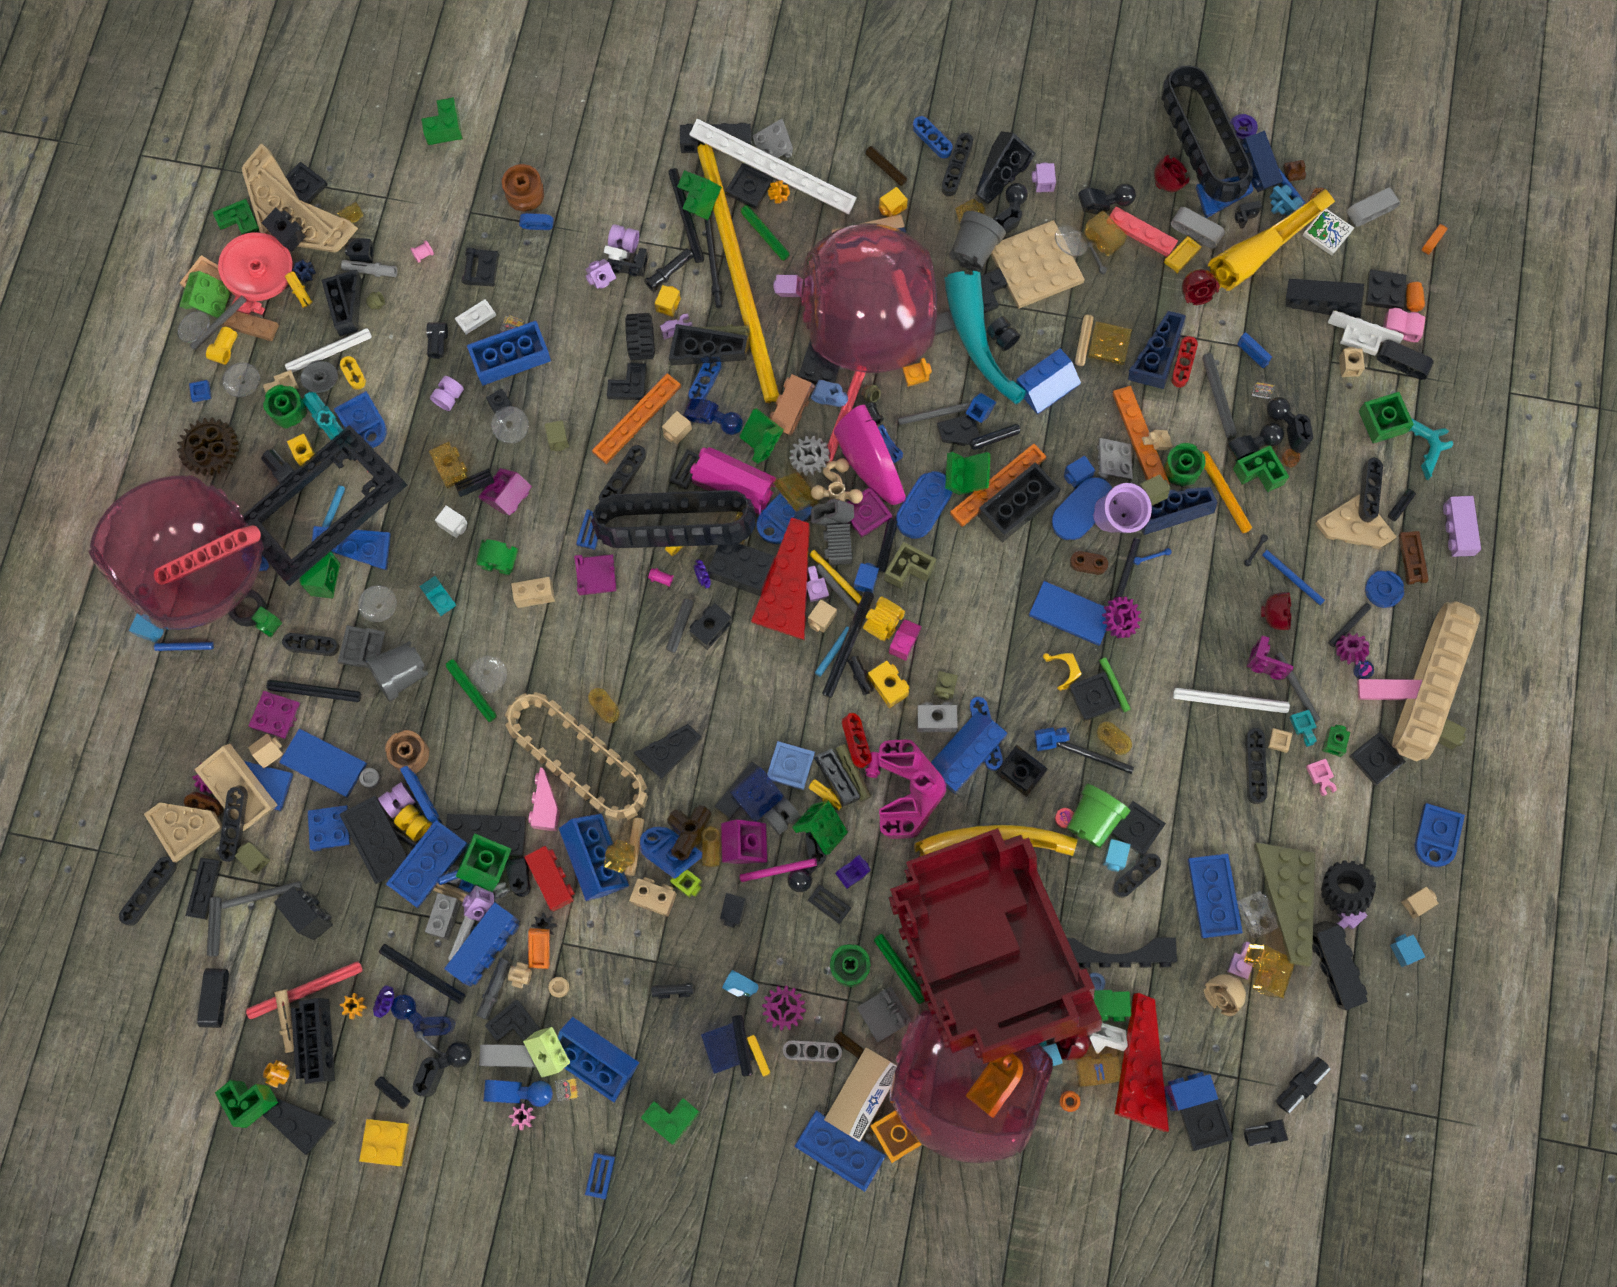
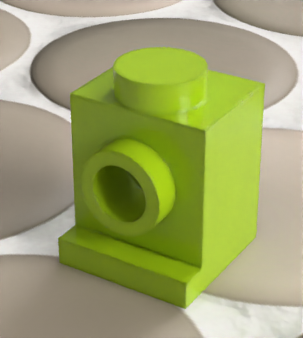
M689 870L684 871L676 879L672 878L670 880L674 887L689 898L692 895L696 897L702 889L700 886L702 881ZM687 881L692 882L689 888L685 887V882Z

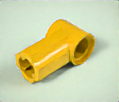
M222 327L214 344L208 346L206 358L226 365L230 360V350L238 336L237 332L231 328Z

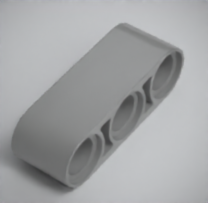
M1387 188L1355 203L1347 209L1346 213L1355 227H1359L1394 210L1401 202L1392 189Z
M1180 207L1171 221V226L1175 230L1212 249L1217 247L1225 234L1223 227L1185 207Z
M792 1040L784 1044L783 1054L788 1060L835 1063L840 1060L842 1049L836 1043ZM795 1045L798 1048L795 1056H789L786 1053L788 1046ZM815 1046L818 1049L817 1056L809 1057L806 1053L808 1047ZM831 1047L839 1051V1055L834 1059L829 1058L827 1055V1050Z
M480 1045L479 1066L536 1067L525 1045Z

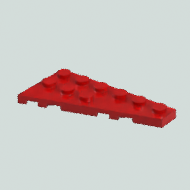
M791 517L751 622L805 641L810 525L807 522Z
M1134 993L1127 1032L1128 1047L1124 1051L1114 1114L1163 1132H1169L1155 999L1141 993Z

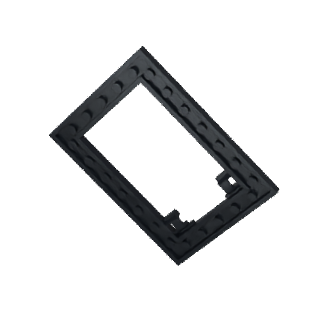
M349 425L236 520L235 523L239 528L254 525L259 529L261 534L260 540L253 545L290 587L408 485ZM344 459H349L350 461L352 459L354 461L357 460L373 476L372 480L362 487L361 492L365 497L291 559L262 523L332 463L340 469L344 467Z

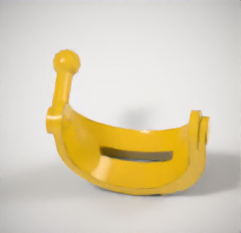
M1045 653L1043 655L1046 662L1060 659L1066 661L1069 665V678L1063 685L1057 687L1059 691L1068 689L1069 685L1074 684L1075 680L1081 676V671L1073 653L1049 656L1048 653Z

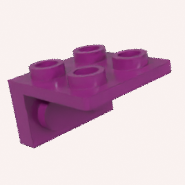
M1262 635L1253 645L1246 667L1251 668L1256 673H1266L1272 679L1283 680L1293 670L1294 666L1267 657L1270 650V645H1268L1270 638Z

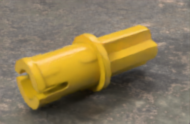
M295 272L286 274L285 278L293 290L292 294L296 295L302 308L307 307V304H312L313 301H311L304 289L305 285L302 286Z
M816 779L810 783L809 789L823 798V802L829 800L831 805L838 811L841 809L842 806L831 788H827Z

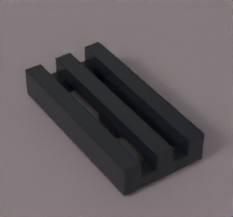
M687 449L673 473L670 483H675L677 486L687 490L692 482L693 474H689L685 483L683 481L696 458L699 460V455ZM689 456H692L680 479L677 480Z
M488 468L454 484L459 496L462 497L493 484L494 479Z
M820 884L808 899L809 903L839 925L851 910V907ZM819 891L823 892L825 895H827L829 898H831L833 901H835L837 904L843 907L845 911L842 912L840 909H838L825 898H823L821 895H819ZM816 897L829 908H831L833 911H835L837 914H839L840 917H836L834 914H832L830 911H828L826 908H824L822 905H820L813 899Z

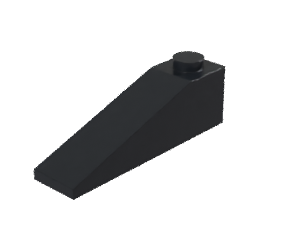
M1001 131L992 145L975 194L986 204H989L1003 191V188L1008 183H1012L1020 172L1027 169L1036 153L1015 133Z

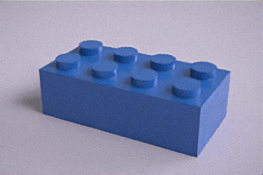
M537 321L467 345L482 386L551 361Z
M494 902L444 969L462 983L470 987L473 984L476 985L481 980V973L484 969H488L493 964L495 954L505 948L506 940L510 934L514 935L520 921Z

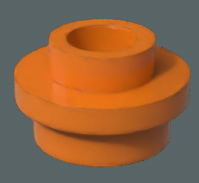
M1066 1091L1060 1096V1106L1067 1112H1074L1080 1106V1097L1073 1091ZM1068 1097L1073 1099L1071 1106L1066 1103Z

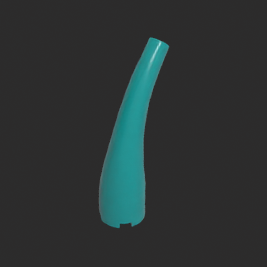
M960 271L948 274V277H944L948 305L965 349L980 372L999 392L1014 404L1020 403L1025 397L1026 391L1015 381H1010L1003 374L988 346L981 273L972 271L973 275Z

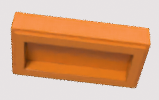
M530 928L528 931V968L549 969L550 929Z

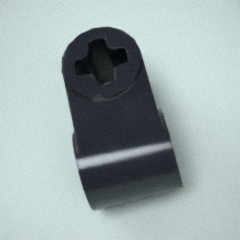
M520 857L507 860L505 866L511 890L518 897L527 896L531 891L529 867L525 858ZM520 883H523V885L521 886V889L519 890V889H518V887L520 886L519 884H520Z

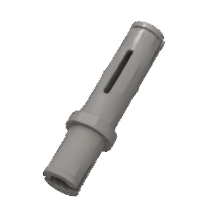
M342 260L341 263L343 271L357 269L358 273L372 274L375 277L397 276L396 266L382 265L380 262L373 264Z

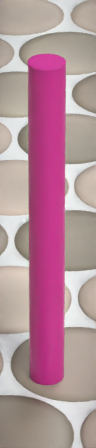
M816 858L740 874V881L745 882L817 866Z

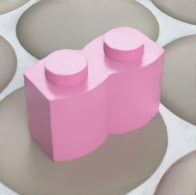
M1400 308L1389 309L1385 314L1383 328L1403 334L1402 340L1418 342L1423 335L1426 317L1417 312L1407 313Z

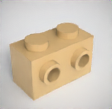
M646 877L643 880L637 879L629 900L630 903L668 917L677 895L673 891L674 888L662 884V887L655 885L654 880Z

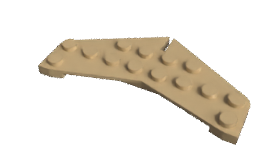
M262 143L244 163L242 172L260 233L272 235L261 222L275 207L280 211L286 210L292 216V222L296 221L303 227L302 232L306 237L297 247L335 253L340 251L357 231L358 228L349 220L299 200L273 154Z

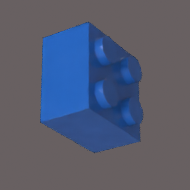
M1203 1072L1187 1076L1188 1080L1184 1081L1183 1077L1168 1081L1169 1086H1165L1164 1089L1170 1111H1178L1217 1100L1218 1096L1211 1075H1204Z

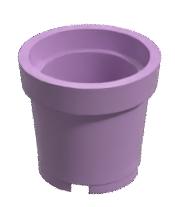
M1132 483L1119 484L1097 501L1093 514L1094 521L1103 531L1120 533L1139 531L1148 523L1151 517V501L1141 487Z

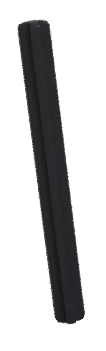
M670 169L668 171L694 261L695 263L703 262L704 256L691 213L682 209L686 196L684 190L677 187L680 181L678 169Z
M865 591L822 692L826 697L832 698L874 598V594Z

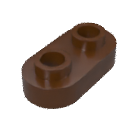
M1077 551L1071 556L1070 566L1075 571L1101 575L1108 568V560L1103 555ZM1077 558H1082L1083 562H1078ZM1100 561L1102 566H1098L1096 562Z
M192 792L184 799L185 807L214 811L217 817L223 813V806L217 799L202 793Z

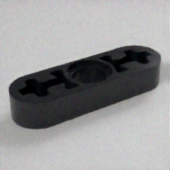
M288 633L282 639V645L290 652L334 656L339 651V644L331 637ZM293 638L296 642L301 643V646L295 643L290 646L288 641H292ZM309 640H314L316 643L312 649H306V643ZM320 643L325 646H329L331 643L334 647L328 651L325 647H321Z
M1150 853L1141 859L1114 883L1112 888L1114 895L1118 898H1125L1160 868V857ZM1147 859H1154L1156 867L1150 866L1145 871L1142 867L1148 864L1149 861ZM1138 870L1141 872L1142 879L1140 881L1132 879L1131 874L1133 871ZM1127 881L1131 883L1126 887V893L1123 891L1121 893L1118 892V884L1122 886Z

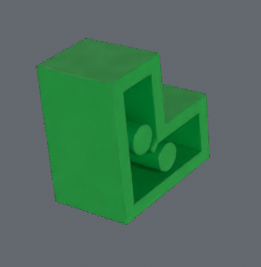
M454 97L436 100L439 115L421 119L427 144L433 145L463 139L458 108Z
M684 170L677 187L689 194L682 209L708 220L722 187L706 178Z
M1271 446L1238 460L1233 468L1242 485L1259 477L1267 492L1283 486L1289 478Z
M1095 990L1094 1002L1101 1015L1102 1022L1107 1021L1108 1018H1113V1022H1125L1126 1018L1131 1017L1129 991Z
M230 1080L215 1092L233 1127L247 1128L278 1103L268 1085L255 1084L248 1090L244 1082Z
M682 1098L671 1113L654 1101L641 1116V1119L669 1143L675 1145L699 1115L700 1111L684 1098Z

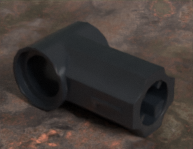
M428 322L426 328L428 338L427 356L433 359H440L444 357L445 339L448 338V325L441 322Z
M274 449L265 451L260 458L272 471V475L279 483L294 472L293 468L287 462H284Z
M1283 1119L1243 1129L1245 1142L1248 1147L1288 1140Z

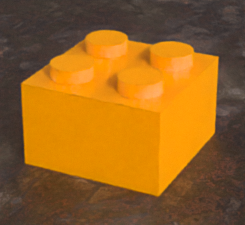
M906 1104L870 1126L891 1163L927 1142L925 1135Z

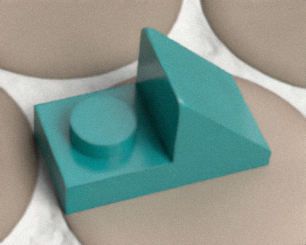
M436 576L419 586L440 616L457 606Z

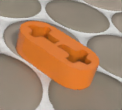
M1440 224L1421 251L1429 255L1448 228Z

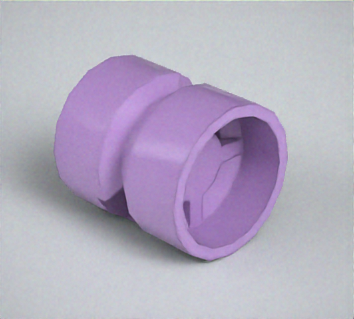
M613 224L608 237V246L618 249L622 248L627 252L634 253L639 241V231L631 228L625 230L623 226Z
M444 376L438 384L439 389L434 390L430 400L440 408L450 411L456 402L455 398H459L464 388L454 379Z
M402 782L394 786L391 793L386 792L378 798L391 818L396 817L402 808L416 803Z

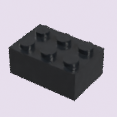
M739 543L718 545L709 566L708 575L710 579L761 596L775 561V556Z
M293 886L274 901L296 932L314 941L333 926V923L330 921L332 916L326 909L323 910L318 905L320 904L318 898L303 888L298 889Z

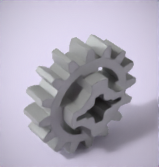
M805 436L804 441L798 439L799 444H793L795 450H790L791 456L789 459L793 468L798 473L803 471L805 476H807L808 472H811L813 476L816 470L820 473V468H826L825 462L830 461L828 456L830 451L827 449L826 442L823 443L821 438L817 440L815 436L811 439Z

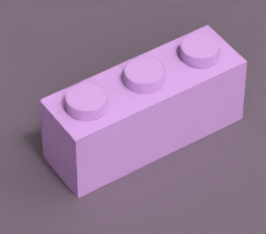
M1450 497L1443 505V513L1447 518L1446 532L1449 533L1448 548L1451 550L1452 557L1475 556L1481 550L1474 497Z

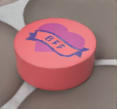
M1068 808L1060 809L1055 815L1056 824L1060 828L1067 829L1074 812Z

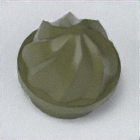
M379 291L371 292L366 298V303L369 308L379 310L385 305V299Z
M871 384L866 385L861 394L865 401L876 402L880 398L881 391L876 385Z

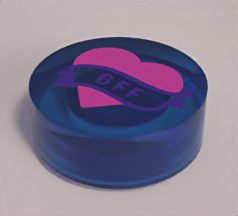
M1368 660L1364 662L1359 661L1357 665H1354L1353 673L1358 679H1369L1374 674V666Z

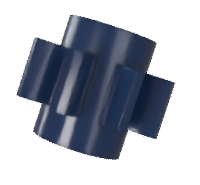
M304 259L297 263L295 262V267L292 269V272H295L298 279H301L304 284L310 280L312 281L313 274H316L312 263H306Z

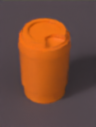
M1412 282L1407 285L1406 305L1407 309L1411 312L1421 311L1425 307L1424 291L1420 282Z

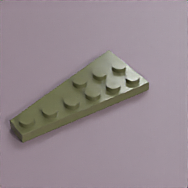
M1255 843L1254 848L1260 859V868L1263 869L1266 888L1272 908L1277 916L1278 927L1281 929L1282 941L1288 961L1291 964L1310 967L1312 964L1315 853Z

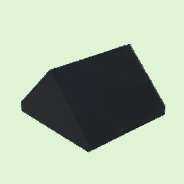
M1016 745L996 774L1027 797L1043 778L1048 768Z

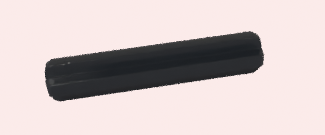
M1014 424L971 439L969 445L972 450H976L1018 435L1021 430L1018 424Z
M888 519L877 561L876 568H879V572L882 573L886 572L897 527V520Z
M735 1015L732 1017L741 1073L743 1077L751 1076L753 1071L743 1016Z

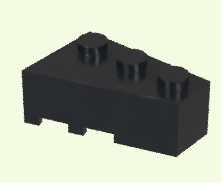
M357 269L322 279L333 324L339 336L357 332L362 279Z

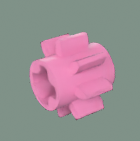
M525 1104L521 1105V1109L513 1107L515 1112L513 1115H509L514 1120L511 1126L514 1127L518 1124L520 1130L524 1129V1125L532 1127L530 1121L531 1119H536L530 1113L533 1108L531 1107L526 1110ZM522 1111L524 1115H527V1118L523 1119V1121L518 1119V1115H522Z

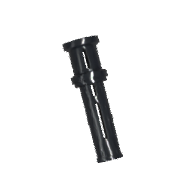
M686 248L665 267L658 268L656 273L650 278L644 279L647 287L652 292H656L662 283H667L669 277L693 258L691 251Z

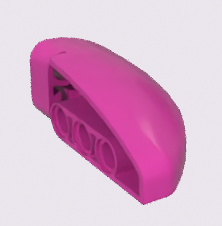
M865 405L855 407L839 421L834 429V434L842 448V453L858 476L878 496L891 505L904 502L906 497L899 476L875 421L872 420Z

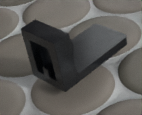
M639 248L638 254H635L634 263L608 259L607 262H609L613 272L616 274L626 273L634 277H644L648 253L647 249Z

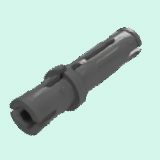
M499 958L489 986L481 997L483 1000L476 1016L486 1020L489 1019L491 1010L498 1001L497 996L511 962Z

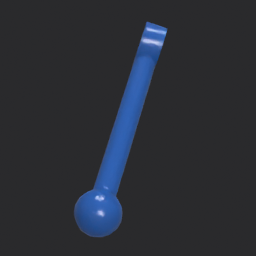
M1166 548L1162 552L1143 558L1136 557L1134 564L1140 565L1142 561L1162 555H1170L1172 551L1170 548Z

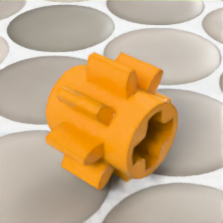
M783 180L770 183L771 187L768 189L769 199H775V204L787 201V197L790 194L788 184L783 185Z
M353 993L352 998L344 996L345 1002L340 1004L344 1008L342 1015L350 1013V1019H354L355 1015L362 1017L361 1012L363 1009H367L362 1003L365 998L357 999L358 995L356 993ZM357 1004L356 1008H350V1005Z
M278 1060L274 1064L269 1063L263 1072V1077L266 1078L265 1083L276 1088L278 1084H285L290 1074V1071L286 1069L288 1065Z

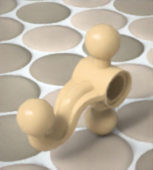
M840 458L837 461L826 463L827 467H823V474L833 483L829 485L828 490L820 485L814 486L811 490L812 497L816 500L829 497V500L837 499L845 502V499H849L854 504L861 502L863 499L862 492L858 489L846 492L841 477L830 471L832 468H836L841 473L848 471L850 466L848 460Z

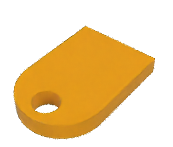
M1013 1053L990 1061L966 1094V1097L994 1118L1022 1077V1061Z

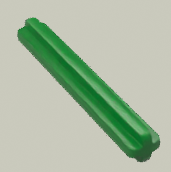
M748 205L742 207L741 214L783 261L788 259L790 256L788 250Z
M454 659L448 661L446 668L488 722L497 718L496 713Z
M879 934L876 936L874 942L918 1004L925 1002L920 986L884 935Z

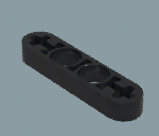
M962 133L957 138L942 182V193L946 196H953L958 190L973 145V137L969 133ZM964 140H967V143H966L965 149H964V148H962V143L964 142ZM957 154H962L965 156V158L963 160H957L955 156ZM957 169L960 173L952 175L950 170ZM950 180L953 181L951 189H947Z
M635 445L630 448L601 491L599 502L604 497L610 496V494L624 493L646 459V452L642 446ZM640 451L641 457L637 456L635 458L634 452L638 453ZM626 465L633 467L631 473L626 474L622 470ZM620 480L623 482L621 488L616 489L612 486L613 482Z
M1375 457L1370 458L1364 464L1358 514L1360 519L1367 523L1373 521L1379 514L1383 464ZM1368 479H1372L1375 483V486L1371 485ZM1367 494H1370L1374 501L1369 500Z
M1252 728L1245 736L1247 796L1251 803L1261 804L1267 798L1265 735L1261 729ZM1256 733V736L1260 739L1256 741V747L1250 748V746L1254 745V739L1250 736ZM1254 751L1258 752L1261 755V760L1257 762L1252 760L1251 753ZM1252 771H1259L1262 775L1261 780H1254L1251 776ZM1262 784V786L1258 787V793L1262 794V796L1257 799L1256 796H1253V793L1256 792V786L1252 785Z
M241 785L230 788L226 796L219 845V857L225 862L236 859L235 855L241 847L248 799L247 789ZM238 791V794L241 795V797L237 799V796L234 795V792ZM232 809L238 811V819L231 817L230 812ZM229 828H233L236 831L235 838L229 837ZM229 849V851L232 852V855L229 856V853L226 852V850Z
M162 857L155 863L120 911L119 920L121 923L133 926L139 922L176 871V862H173L169 857ZM164 863H167L170 866L168 870L164 869ZM157 871H158V872H160L161 874H163V875H165V876L162 877V876H160V875H158V874H156V873H157ZM157 877L159 880L158 886L151 888L149 885L150 880ZM141 894H145L147 897L146 902L139 905L137 898ZM132 905H134L137 908H140V910H135V908H132ZM127 913H132V920L128 919Z

